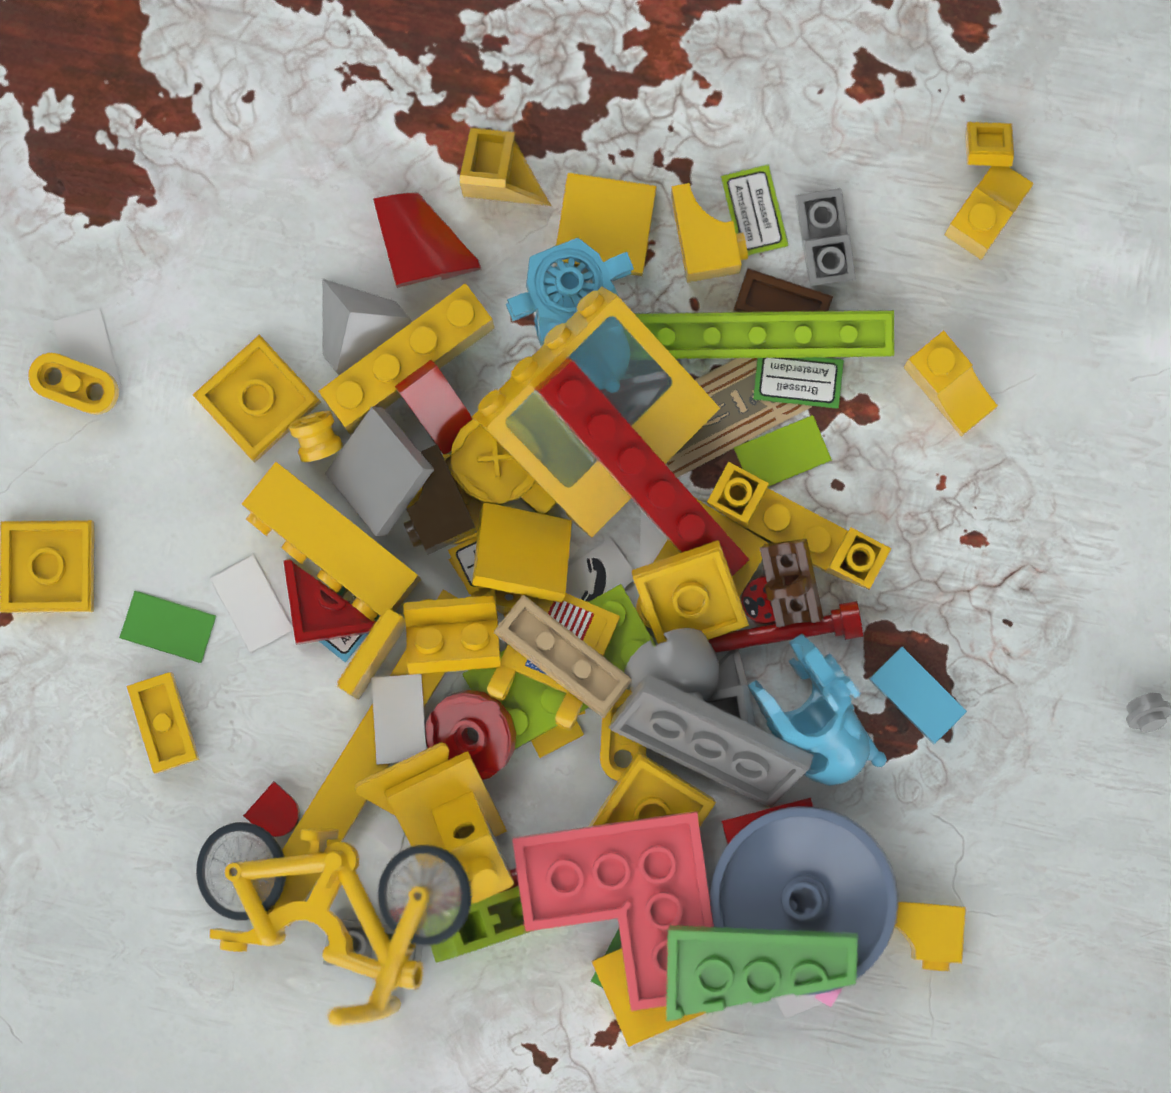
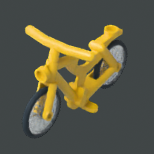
M235 822L217 829L205 841L197 859L196 876L199 890L206 903L215 912L233 920H250L254 928L247 932L214 928L210 929L209 938L220 940L219 949L246 952L248 944L262 946L282 944L286 938V926L295 921L306 920L317 924L327 934L329 945L322 951L323 959L327 963L373 978L376 983L367 1003L334 1007L329 1011L328 1021L334 1026L368 1023L385 1019L398 1012L401 1007V1001L397 996L391 995L392 991H395L397 987L417 990L422 983V962L409 960L416 944L434 945L449 939L463 926L470 911L472 901L471 884L467 872L459 860L448 851L437 846L416 845L399 852L389 861L379 881V908L384 921L394 932L390 941L356 872L359 867V855L355 847L348 842H335L327 847V840L338 839V829H301L300 839L311 840L310 854L284 857L283 851L276 839L258 825L247 822ZM321 872L307 901L291 902L274 910L273 906L280 898L284 889L286 876ZM341 885L378 960L353 951L351 935L341 919L330 910Z

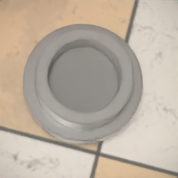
M1149 693L1137 697L1126 707L1129 713L1126 717L1128 726L1132 729H1140L1144 733L1160 729L1167 723L1166 718L1171 715V705L1168 701H1163L1160 693Z

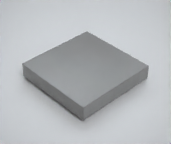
M371 407L325 475L375 536H387L434 468L383 407Z

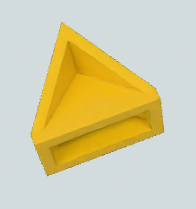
M470 128L460 173V187L463 197L551 206L515 142V132Z

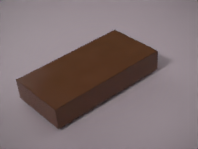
M747 268L733 312L829 311L833 296Z

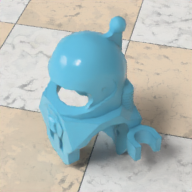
M575 238L530 256L526 280L528 292L507 299L506 307L512 321L536 312L534 318L535 329L540 346L545 344V336L552 328L561 323L565 324L577 312V305L585 295L592 291H597L601 286L618 295L611 281L631 275V270L634 267L627 252L603 262L599 253L579 238ZM568 259V263H563V260ZM575 261L580 263L578 267L574 266ZM556 262L557 266L552 267L551 265H553ZM586 268L588 272L582 274V271ZM591 279H592V281H593V283H587V282H585V281H588V280H591ZM614 316L606 318L568 357L580 367L598 389L605 388L609 392H614L618 389V379L623 376L628 368L629 346L622 330V325Z
M803 634L789 642L799 660L796 661L795 658L789 660L790 665L801 679L810 678L812 681V694L800 708L783 712L774 697L758 681L755 680L748 685L772 734L814 755L810 769L804 774L812 781L829 786L843 784L857 776L868 760L875 767H882L886 764V755L878 751L854 712L852 699L849 695H853L854 698L861 695L849 677L845 676L843 670L830 653L823 657L817 647Z

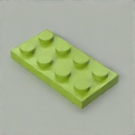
M622 584L589 602L620 616L603 657L625 673V667L629 659L642 645L651 641L653 647H656L654 640ZM505 650L500 652V658H502ZM496 668L472 669L464 672L462 675L471 690L488 694L487 687ZM517 672L506 699L500 701L513 720L516 730L515 750L558 726L555 716L566 693ZM583 703L579 714L589 707Z

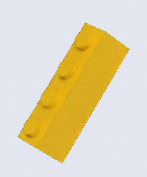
M464 283L318 392L351 435L371 407H383L385 410L402 397L394 386L431 359L439 369L494 330L493 319L468 285Z
M277 462L273 464L242 502V505L251 512L246 518L250 524L265 536L271 530L275 531L286 540L280 548L300 564H303L308 558L320 567L321 570L316 577L336 593H338L342 586L357 597L351 605L371 621L377 615L380 616L384 609L389 608L395 612L421 580L414 571Z

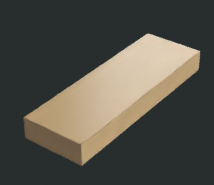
M522 595L494 631V634L602 718L606 716L632 682L628 675L525 595Z

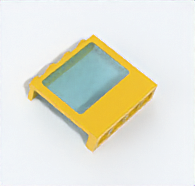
M602 286L597 291L595 290L585 295L577 305V312L565 324L561 323L552 328L544 338L545 344L532 357H525L518 362L511 372L512 377L499 390H492L484 396L478 405L479 410L472 416L562 507L573 523L591 538L631 497L534 389L567 358L572 359L665 464L720 409L714 400L620 297Z

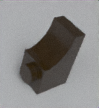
M438 444L421 451V454L434 470L425 481L418 501L415 505L406 508L411 520L403 523L413 547L416 548L423 545L427 555L477 533L473 520Z

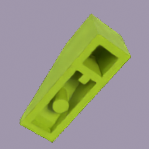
M519 887L495 894L480 902L471 903L467 919L459 931L444 942L430 945L435 962L438 963L532 932H525ZM460 906L429 916L424 926L427 936H434L447 929L456 918Z

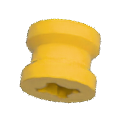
M331 411L312 413L295 420L289 425L292 437L297 438L299 441L298 455L302 462L320 460L335 454L343 448L340 436L334 434L332 429L334 418Z

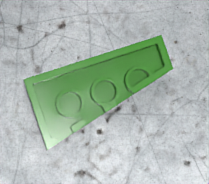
M669 925L666 1022L682 1019L685 1015L700 1012L707 1014L723 1011L725 1007L750 1002L753 1005L771 1001V998L791 994L799 996L855 985L857 979L858 933Z

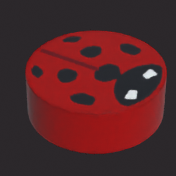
M766 577L751 581L745 587L741 596V603L746 616L759 624H768L775 621L772 603L767 599Z

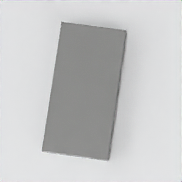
M649 674L646 675L613 715L609 729L768 807H772L810 769L814 756Z

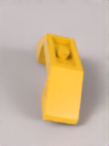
M730 462L727 463L707 500V504L769 543L807 539L814 567L870 590L891 551L890 547L852 527L846 530L767 488L768 482Z

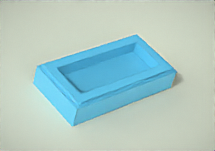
M903 647L897 650L869 678L932 744H935L967 712Z

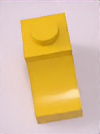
M991 166L956 214L944 235L982 260L1034 183L1009 166Z
M690 183L672 186L671 200L686 282L740 274L741 260L748 259L744 233L735 232L734 221L722 222L707 214L693 196Z
M943 330L911 356L903 368L962 437L995 410L998 405L979 381L973 370V364Z
M898 901L895 928L908 941L911 947V958L922 960V969L950 971V963H962L966 907Z

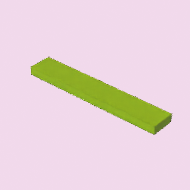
M894 310L634 313L675 359L894 356ZM622 326L629 346V359H653Z

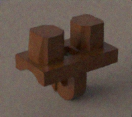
M807 539L764 544L761 546L760 552L767 580L765 590L767 599L772 603L776 627L802 622H820L824 617ZM799 574V577L791 584L785 585L784 576Z

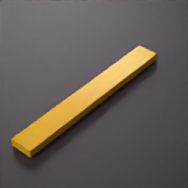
M443 589L437 600L454 599L457 597ZM407 648L390 676L409 675ZM447 672L421 674L424 708ZM373 703L283 847L284 857L310 854L311 840L300 839L301 829H338V839L327 840V847L332 843L342 842L368 801L357 795L355 791L356 783L389 767L390 764L376 763ZM321 872L286 876L284 889L280 898L273 906L274 910L291 902L306 901ZM275 877L264 878L262 881L268 896L273 889Z

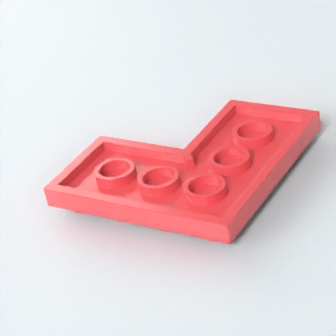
M697 811L512 837L525 932L618 918L631 1011L667 1006L669 925L713 927Z

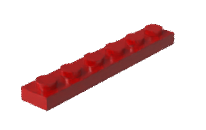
M567 358L534 389L680 553L719 540L732 576L750 560L572 359Z

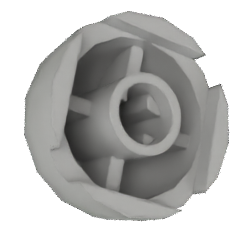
M692 628L676 629L664 633L668 641L662 642L656 647H653L651 641L647 642L631 656L625 667V674L632 680L629 685L632 692L649 674L707 702L719 684V662L716 653L703 632Z

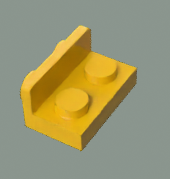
M468 596L465 598L442 600L425 599L404 603L409 675L501 667L500 638L494 634L495 629L499 625L496 598L494 596Z

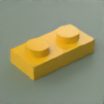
M168 672L128 685L127 690L153 773L157 774L200 760L173 673Z

